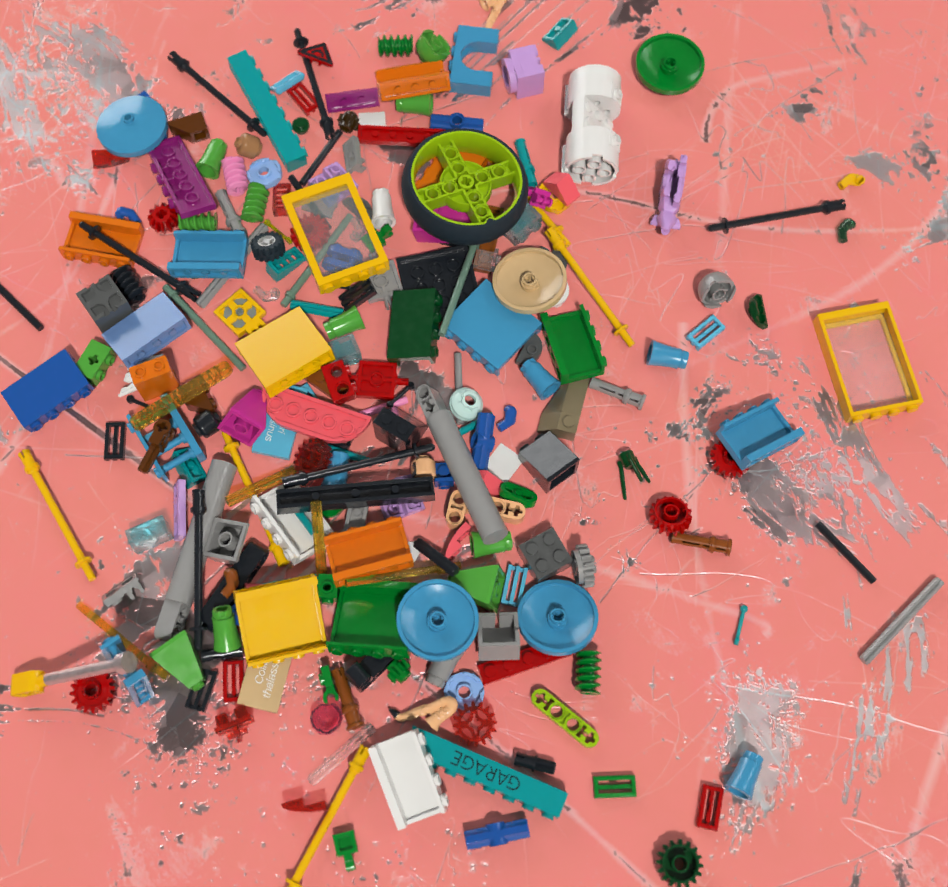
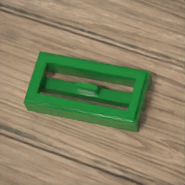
M635 775L593 776L594 799L637 797ZM631 780V784L598 785V781ZM632 789V792L599 794V790Z

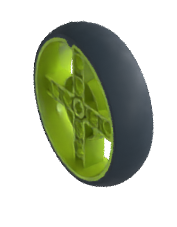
M456 128L428 137L411 153L402 174V195L412 218L428 234L451 244L465 246L480 245L498 239L516 225L525 210L528 200V179L524 166L517 154L499 138L480 130ZM460 152L483 156L495 164L483 168L475 162L464 161ZM438 157L444 169L438 183L417 190L415 181L418 171L428 161ZM512 184L514 189L512 205L503 214L494 218L487 205L492 190ZM447 205L455 211L467 213L472 223L453 221L437 214L433 210Z

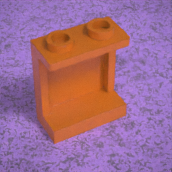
M165 355L129 368L133 384L145 402L160 397L165 393L168 394L178 390L177 387L180 386L176 373L171 369Z

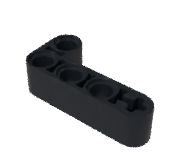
M367 655L360 663L355 662L344 675L361 693L395 659L392 657L374 658Z

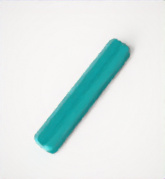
M291 300L290 310L300 306L304 313L333 318L344 312L343 308Z

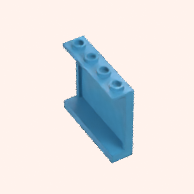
M485 279L454 311L445 337L455 341L459 349L462 351L466 350L475 362L482 363L490 374L494 373L498 377L500 369L534 334L538 335L540 333L542 322L531 314L516 313L504 307L495 296L493 284Z

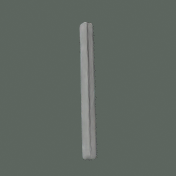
M260 223L248 237L247 256L252 251L251 240L256 235L259 236L260 233L265 234V232H268V226L264 223ZM214 278L196 300L197 305L205 308L229 278Z
M935 577L862 653L860 660L866 665L869 664L944 585V582L939 577Z

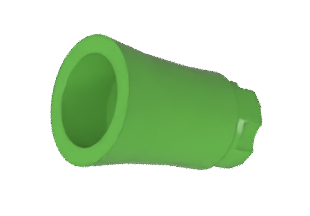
M433 93L396 99V111L431 117L433 114Z
M218 138L212 139L201 159L195 165L201 176L208 179H217L219 177L221 161L224 159L227 150V144L223 140Z
M355 305L323 324L330 340L354 331L366 329Z
M470 531V549L473 559L502 553L513 548L510 531H508L504 539L490 545L483 543L478 532Z
M223 605L213 608L214 651L223 653L240 648L242 642L238 634L232 606Z

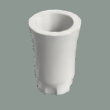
M386 188L373 191L371 222L373 227L379 230L386 224H389L391 228L396 224L392 199L389 190Z

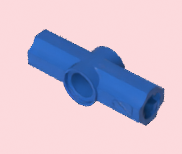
M461 113L431 115L430 128L433 129L467 128L483 131L484 119L464 117Z
M478 413L476 430L470 440V447L473 449L472 458L478 470L488 469L489 455L495 445V438L492 436L495 416L491 413Z
M527 819L506 823L504 821L488 824L486 827L464 831L467 850L485 846H499L508 844L509 841L530 837Z

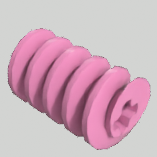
M229 156L222 159L221 163L227 193L234 197L243 195L249 185L247 183L248 179L243 158Z

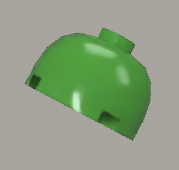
M424 30L417 40L416 49L422 62L445 61L451 53L449 52L451 48L448 42L440 34L438 36L434 35L435 31Z

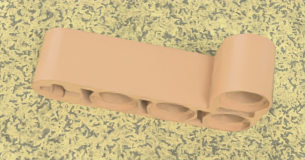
M459 490L451 494L446 513V524L451 530H458L464 523L465 515L469 514L464 502L462 504L454 502L456 498H462ZM492 497L495 505L502 508V511L499 513L503 522L514 525L523 522L525 507L521 503ZM515 511H519L518 516H514ZM452 516L460 518L456 523L451 522L449 519Z

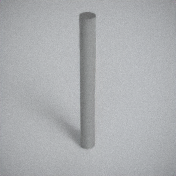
M454 353L455 391L463 388L461 353ZM456 418L457 425L464 424V421Z

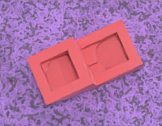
M467 522L457 530L448 545L445 557L451 561L462 551L460 542L470 534L471 526Z

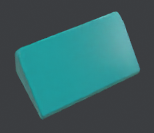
M562 17L547 32L542 41L555 50H559L578 31L575 20Z
M189 447L174 451L170 459L173 460L185 453ZM197 457L194 459L190 458L175 467L181 479H186L187 489L206 479L207 475Z

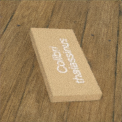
M292 657L285 658V661L281 663H264V666L260 668H252V666L248 667L247 665L237 705L277 714Z

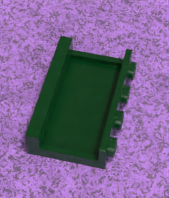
M436 288L393 291L387 360L389 362L397 363V366H400V361L429 360L431 364H435L436 357L439 354L437 340L440 339L438 335L439 323H441L440 306L443 305L442 295L439 294Z

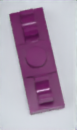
M377 87L325 94L328 113L379 106Z

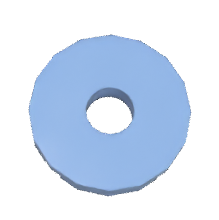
M269 158L254 161L250 165L249 170H247L249 183H260L265 186V189L277 185L283 175L281 165L276 160L273 161ZM265 171L268 172L266 175H261Z
M464 671L454 674L445 684L444 696L449 695L457 700L458 707L456 712L463 714L471 713L479 708L484 699V685L480 678L473 673ZM467 687L470 690V695L467 698L460 697L458 694L460 688Z

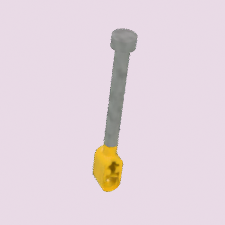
M131 651L116 654L114 659L46 674L45 671L41 670L12 674L11 697H27L44 693L45 686L111 672H117L121 675L132 673L137 667V658Z

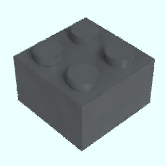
M553 527L518 546L517 552L536 584L546 581L571 567L573 562Z

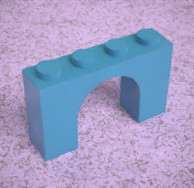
M459 25L458 32H454V42H456V45L452 46L451 56L454 57L449 62V70L451 71V74H449L451 90L449 92L490 97L493 72L470 69L464 65L462 60L468 54L474 52L497 54L499 29Z

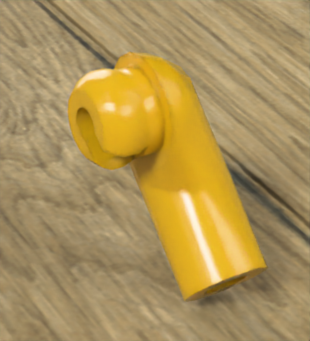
M851 173L844 177L837 186L840 190H844L849 185L860 186L865 183V177Z

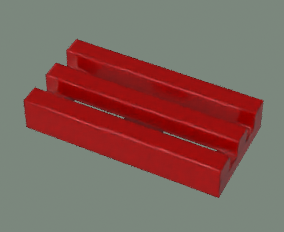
M301 81L286 90L287 94L306 116H309L311 111L313 113L318 108L315 97ZM298 87L312 101L313 105H311L309 101L304 97V95L297 89Z
M244 660L223 661V703L238 701L236 665H239L240 694L244 679ZM228 665H231L232 697L228 698Z
M702 784L695 827L718 831L724 793L723 788ZM707 790H710L705 824H703L702 818ZM716 791V792H718V796H717V802H716V808H715V815H714V821H713V826H712V825H709V824H710L711 811H712V805H713V799H714V792Z

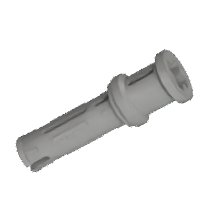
M218 190L215 196L226 217V226L231 231H245L247 235V230L241 224L242 219L235 213L226 190Z
M592 377L589 385L590 389L592 388L622 400L623 404L626 405L628 403L636 406L638 410L642 409L647 396L646 394L635 393L630 388L625 390L595 377Z

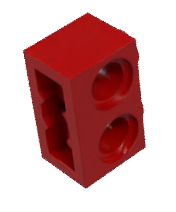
M343 360L321 366L322 374L334 405H340L356 399L355 393L358 391L355 382H350L349 376L351 371L348 364L344 365ZM334 371L342 372L339 377L332 376ZM341 388L348 389V392L346 394L342 395L338 393L339 389Z

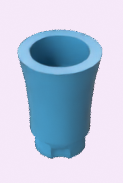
M652 340L647 354L646 365L685 369L689 352Z
M534 358L525 361L520 368V371L541 400L552 396L561 385V382L553 377Z
M333 451L328 460L327 468L348 464L350 457L345 452ZM348 472L324 477L321 486L347 484Z
M746 750L743 756L740 757L735 770L724 785V788L741 799L752 800L757 778L762 769L763 758L752 751Z

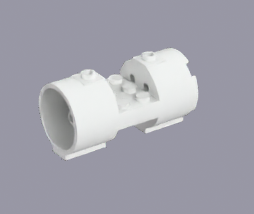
M591 64L579 67L571 73L569 84L565 86L564 116L572 122V131L566 138V144L563 145L561 172L569 173L573 182L577 184L582 182H592L591 185L593 186L607 184L613 181L619 172L621 138L612 130V121L620 114L623 94L621 91V76L615 69L609 66Z

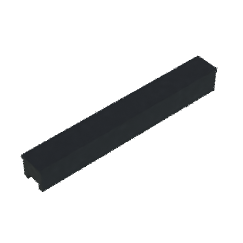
M433 476L276 490L277 515L435 501Z

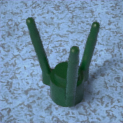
M632 450L619 454L620 461L617 462L624 500L627 499L624 467L626 470L633 469L640 482L643 481L642 476L648 483L651 482Z

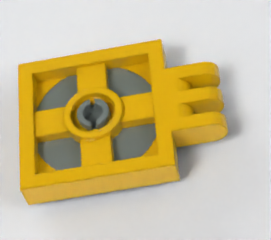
M241 288L213 311L214 315L238 338L245 333L248 335L252 334L254 330L260 329L259 326H266L261 320L267 315L266 311Z

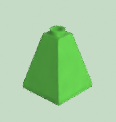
M499 565L460 570L455 576H448L447 580L464 588L473 598L475 604L491 613L495 612V614H498L506 575Z
M181 631L149 654L153 660L190 690L196 692L205 686L204 681L206 679L198 652L194 648V639L187 631Z

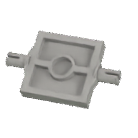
M372 253L369 254L370 260L377 258L376 253H373V257ZM394 260L389 261L390 270L383 274L369 277L377 294L371 297L368 303L384 301L386 310L392 309L391 299L393 298V291L403 290Z

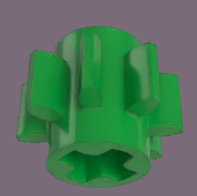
M395 659L387 667V670L390 672L387 674V677L393 683L398 681L402 684L412 674L409 671L411 665L405 659L402 661Z

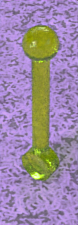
M269 219L264 220V224L279 233V235L281 234L282 238L289 245L293 243L289 237H286L273 226Z

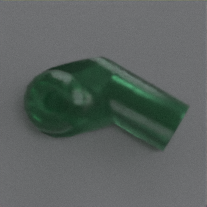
M845 219L837 227L839 243H846L848 241L847 231L852 230L856 226V222L853 219Z

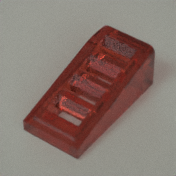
M279 183L273 187L272 205L274 217L287 216L284 206H278L283 205V203L278 201L281 199V196H277V194L291 193V183Z

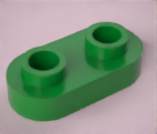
M504 482L500 486L499 495L503 499L521 503L525 508L535 506L537 495L533 491L511 482Z

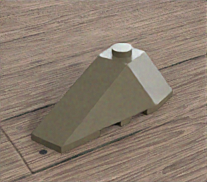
M590 378L560 386L541 414L537 429L538 433L546 434L550 431L558 438L574 442Z

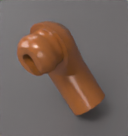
M226 568L223 573L227 585L220 593L227 599L239 586L238 572L234 568Z

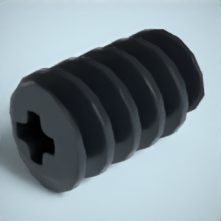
M124 265L112 271L110 277L130 306L138 305L145 300L146 296L144 294L147 289L139 281L138 276H135L131 266Z

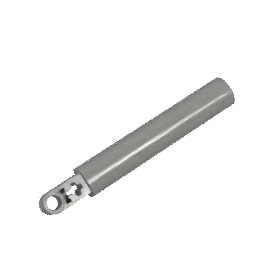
M426 384L420 385L416 390V398L483 543L490 545L501 541L507 536L508 530L451 412L447 410L438 390Z
M218 459L211 461L202 488L205 490V507L207 508V512L203 515V552L215 517L221 518L237 471L235 465ZM194 515L154 630V636L157 640L167 642L184 630L194 600ZM203 556V570L207 561L205 556Z

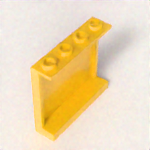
M300 306L234 343L240 356H243L263 385L270 399L320 370L321 366L336 360L331 347Z
M315 574L233 591L245 660L248 667L260 668L264 666V663L268 662L276 664L284 662L285 658L289 657L298 659L304 657L306 653L313 652V654L325 652L327 640L316 585L318 580Z

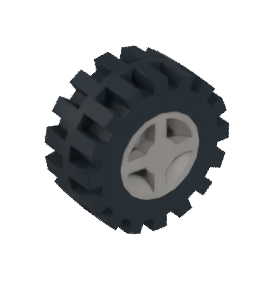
M272 231L270 233L265 232V234L260 233L259 236L256 235L250 242L254 258L257 261L259 260V262L278 260L285 253L282 235H279L277 232L275 234Z

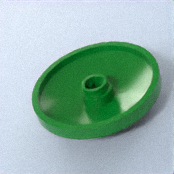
M665 33L655 35L641 45L636 56L635 68L639 79L649 89L664 95H679L690 91L699 83L704 72L705 60L702 51L692 40L682 35Z

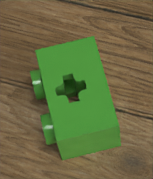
M92 339L76 364L89 383L98 386L99 382L105 378L109 366L114 364L116 354L112 348Z

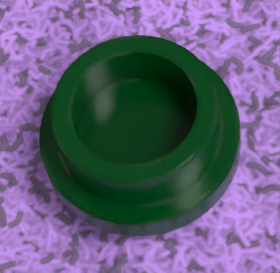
M299 117L292 122L294 132L299 135H303L309 130L310 125L306 118Z

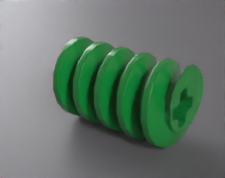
M383 34L382 40H380L378 35L380 57H383L384 52L387 57H390L391 52L394 57L397 56L398 52L401 57H403L404 52H406L407 57H410L411 52H413V34L410 35L409 39L404 34L402 40L399 34H397L395 40L392 34H390L389 40H387L385 34Z
M585 650L576 653V657L580 659L576 661V665L580 668H577L575 673L580 676L575 677V681L580 684L575 685L574 689L579 691L580 694L600 695V692L596 691L595 688L601 686V684L595 682V679H599L601 676L595 674V671L601 670V667L596 666V663L602 662V659L596 657L601 652Z

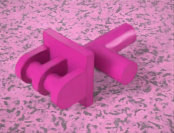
M528 187V196L531 197L529 205L542 209L552 206L551 192L537 187Z

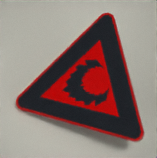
M326 43L316 44L297 51L298 55L309 58L311 63L314 60L319 62L318 66L324 64L333 67V61Z

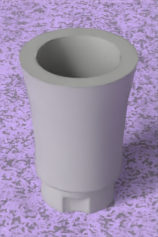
M464 653L452 660L432 662L427 671L428 674L425 681L443 689L445 681H448Z

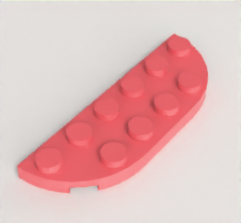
M264 387L262 389V400L264 403L267 400L266 412L277 425L326 443L338 444L351 441L360 436L372 421L370 416L290 389L282 391L271 399Z

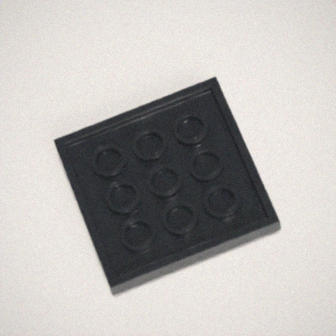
M460 245L396 259L403 290L436 288L439 294L442 295L443 305L440 306L441 321L444 319L468 253V246ZM472 263L455 310L478 287Z

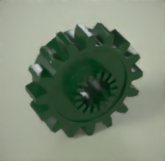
M682 839L677 840V845H675L673 840H670V847L663 844L662 849L664 852H657V855L661 858L655 861L656 864L660 865L656 872L663 873L661 880L668 879L669 887L674 883L676 887H681L682 883L684 887H689V882L696 884L695 877L702 875L699 872V868L703 867V864L699 863L702 855L695 853L697 847L691 849L689 841L683 845ZM676 858L683 860L684 866L682 870L676 869L674 865Z

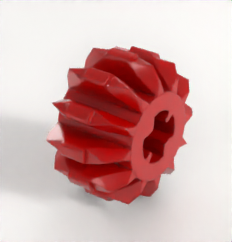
M162 203L159 207L155 205V209H149L150 215L147 216L150 227L155 232L159 233L162 231L165 235L168 230L172 232V227L177 228L178 212L176 213L174 208L170 209L169 204L165 206Z

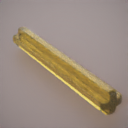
M289 466L227 495L225 501L231 507L282 483L281 477L297 474L294 466Z
M312 501L311 517L316 574L318 576L319 574H327L325 543L323 540L324 527L322 502Z

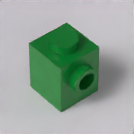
M319 574L317 586L319 602L323 605H333V602H338L339 587L336 588L332 574Z

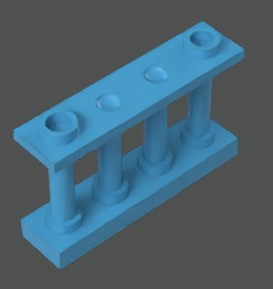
M165 393L160 396L163 401L160 404L161 407L136 421L132 419L130 414L126 415L129 421L126 425L132 434L136 432L147 451L149 448L147 443L153 431L143 436L139 428L164 413L171 414L172 418L169 419L171 427L175 429L179 427L181 433L170 441L163 453L160 452L158 456L181 443L185 444L188 442L190 447L187 449L188 451L160 466L157 459L155 460L154 465L156 467L153 468L158 478L162 477L167 483L169 479L165 473L190 458L194 459L197 457L200 463L207 458L170 397Z
M119 635L108 637L99 647L106 660L114 659L116 654L126 652ZM142 668L132 673L123 674L125 677L123 683L137 708L155 696L148 677Z

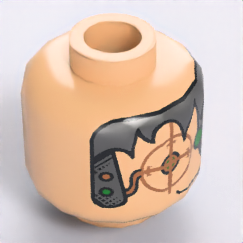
M420 455L419 459H414L411 462L412 478L433 476L434 480L436 478L435 461L427 455Z

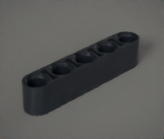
M250 542L239 557L238 563L232 566L238 572L239 586L236 590L244 589L245 583H251L269 556V551L254 542ZM226 578L222 580L203 607V627H207V631L212 634L213 608L223 605L233 606L235 604L233 593L228 599L220 593L227 585Z

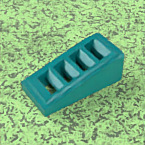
M296 247L283 253L284 255L280 256V259L266 262V272L275 282L286 277L306 261L305 256Z

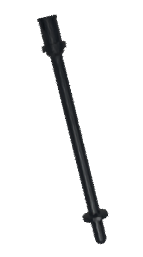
M295 28L296 39L293 41L294 47L298 49L306 48L309 43L308 39L302 36L299 28ZM302 56L321 115L320 127L323 128L326 140H330L329 135L331 140L336 138L333 119L327 115L309 58Z
M175 51L169 53L173 58L168 56V60L176 65L180 72L188 73L248 124L247 130L249 132L255 130L262 137L267 135V132L259 125L260 120L257 117L251 119L193 70L187 59H183Z
M844 199L835 201L825 200L821 205L729 222L726 218H722V223L709 225L707 230L709 232L723 230L724 234H727L730 228L818 212L827 215L834 211L845 210L846 203H844Z
M83 221L79 223V227L89 233L88 238L90 240L97 238L127 258H130V260L175 287L179 295L183 294L193 302H196L198 299L193 294L200 297L201 292L189 286L188 282H179L101 233L99 225L92 227Z
M414 442L410 449L311 473L299 471V474L281 478L284 489L299 485L303 487L311 480L413 455L417 460L419 459L418 454L433 451L435 445L430 443L416 447Z
M194 489L192 490V507L190 508V512L194 515V627L189 628V631H194V648L199 651L202 649V632L208 630L207 627H203V515L207 512V508L205 507V490Z

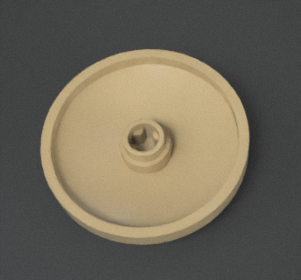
M529 247L515 250L502 258L494 270L492 283L495 296L504 307L520 314H537L552 308L560 301L566 290L567 274L562 261L556 255L541 248Z

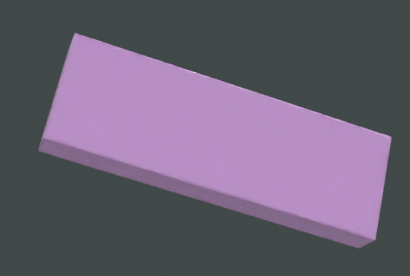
M178 479L173 486L174 541H182L186 537V479Z

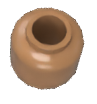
M243 133L235 139L234 147H236L238 155L249 159H254L260 155L262 143H260L258 137Z

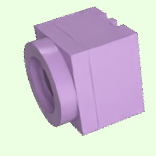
M535 44L508 50V58L501 60L502 76L506 90L509 94L515 93L516 99L543 93L545 71L543 65L540 64V57H536L538 56V51Z

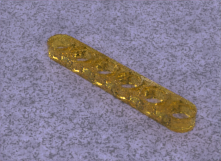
M227 361L218 363L134 414L129 420L134 430L144 429L229 377L233 372L232 367Z

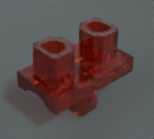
M244 705L233 709L237 718L233 721H229L227 713L215 716L217 726L214 728L215 733L222 736L234 731L227 735L228 740L236 738L238 743L243 742L242 735L249 732L247 727L240 730L239 728L255 722L254 717L249 714Z

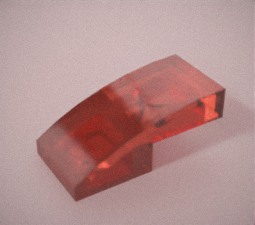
M106 149L91 150L93 169L118 166L130 161L129 158L113 155Z
M303 798L281 804L283 809L298 813H316L329 810L325 800L307 806Z

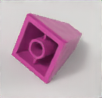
M253 388L231 407L217 429L251 447L266 428L267 400L265 403L263 402L262 391Z

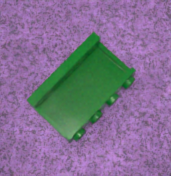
M583 304L579 305L578 311L553 317H549L547 312L540 314L541 329L561 385L604 375L605 367L607 366L606 357L602 356L600 352V341L595 338L594 325H590L589 311L585 310Z

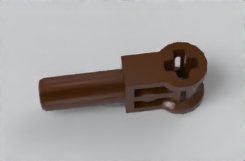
M159 419L154 423V431L148 440L150 446L138 467V470L143 474L149 473L160 452L163 453L168 443L175 437V431L166 419Z

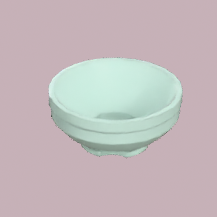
M463 387L453 392L450 396L449 407L456 418L462 421H472L478 417V413L482 412L483 401L474 389ZM465 397H472L474 405H468L465 402Z

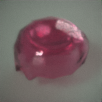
M322 703L318 705L310 716L312 729L320 735L333 734L340 728L343 719L342 711L335 703Z

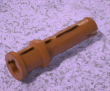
M680 532L677 533L676 537L673 533L671 536V543L707 549L709 553L719 552L724 553L726 556H730L732 539L723 540L716 538V536L708 538L687 533L681 534Z
M344 667L336 668L331 671V674L333 675L343 706L341 714L345 716L348 725L346 727L347 731H353L363 727L365 723L361 721L358 712L359 705L354 703L348 681L344 675Z

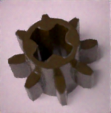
M346 111L344 114L340 113L337 120L339 121L340 129L345 133H351L353 130L357 131L358 125H360L357 114L352 111Z

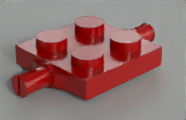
M360 360L356 375L351 374L349 376L350 382H356L358 391L356 398L393 400L397 385H409V378H398L397 363Z

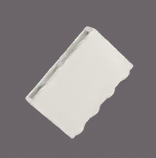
M283 484L259 497L253 495L250 509L254 515H258L263 528L271 533L274 543L282 548L285 558L295 566L326 548L324 540L319 544L315 542L295 513L277 515L276 490L284 489ZM299 485V486H294V487H290V488H301V487H300V485ZM319 511L304 512L322 538L334 532Z
M418 728L368 748L398 831L406 828L411 823L438 813H446L449 805L448 796L446 793H442L440 787L442 785L438 772L435 773L433 769V757L430 752L427 753L425 748V736L423 732H419Z

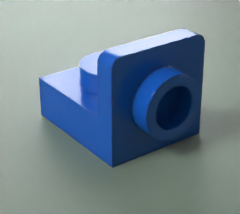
M435 463V487H439L442 490L454 487V480L446 463Z

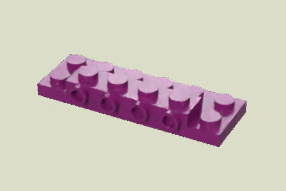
M179 135L163 139L155 149L148 152L152 160L150 164L153 174L157 173V183L159 186L163 185L161 187L164 197H169L167 201L170 209L174 208L176 213H179L181 219L216 209V203Z

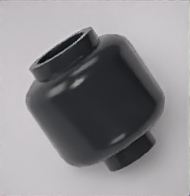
M205 410L194 417L192 426L199 437L209 438L219 431L217 427L222 420L216 412L212 413L210 410Z

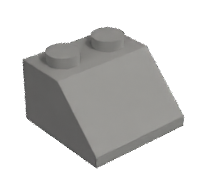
M215 517L203 556L215 562L230 565L238 563L250 524Z

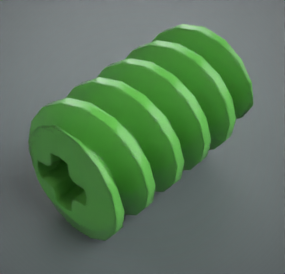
M257 182L249 183L240 216L242 220L249 223L263 222L264 210L267 208L266 203L268 202L267 197L270 195L264 185Z
M208 211L207 217L204 216V213H201L199 217L195 215L185 219H181L178 213V227L180 230L216 231L218 229L217 213L215 212L214 217H212L211 212Z

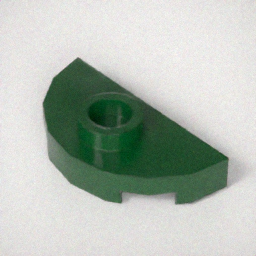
M761 294L754 295L749 300L748 312L758 327L764 330L768 328L763 298Z

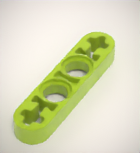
M537 689L533 692L531 702L534 707L582 746L592 748L598 743L599 735L596 730L544 689ZM536 694L539 696L541 694H544V700L547 703H549L550 700L553 701V703L549 705L547 711L543 709L546 707V704H544L543 702H540L538 704L536 702ZM554 706H559L562 709V715L558 718L551 714V708ZM570 719L578 722L579 727L577 730L571 731L568 729L567 722ZM582 726L586 728L583 731L585 734L589 735L592 733L594 735L592 738L594 743H586V737L583 734L580 737L576 735L581 731Z

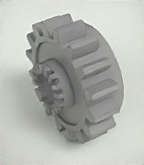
M586 543L576 545L575 550L571 551V558L573 560L572 570L577 584H581L583 588L594 587V573L597 572L596 565H594L596 564L594 556L590 555V549Z

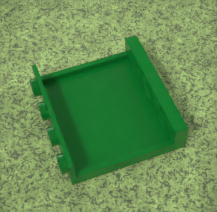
M364 580L339 587L340 593L330 641H326L329 652L338 656L351 654L355 657L368 655L374 658L410 659L411 652L404 646L398 635L396 617L402 598L418 583Z

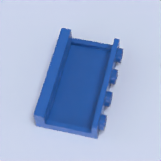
M65 348L0 392L22 426L29 432L40 430L43 424L49 420L56 419L59 413L65 409H70L75 405V402L89 396L91 391L95 389L75 363L74 357Z

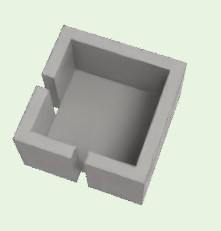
M495 612L478 613L477 641L479 661L520 660L518 612H499V628H495Z

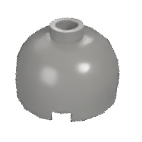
M719 271L707 274L698 285V296L706 308L711 309L721 307L720 303L724 301L728 303L736 292L733 280L727 274Z

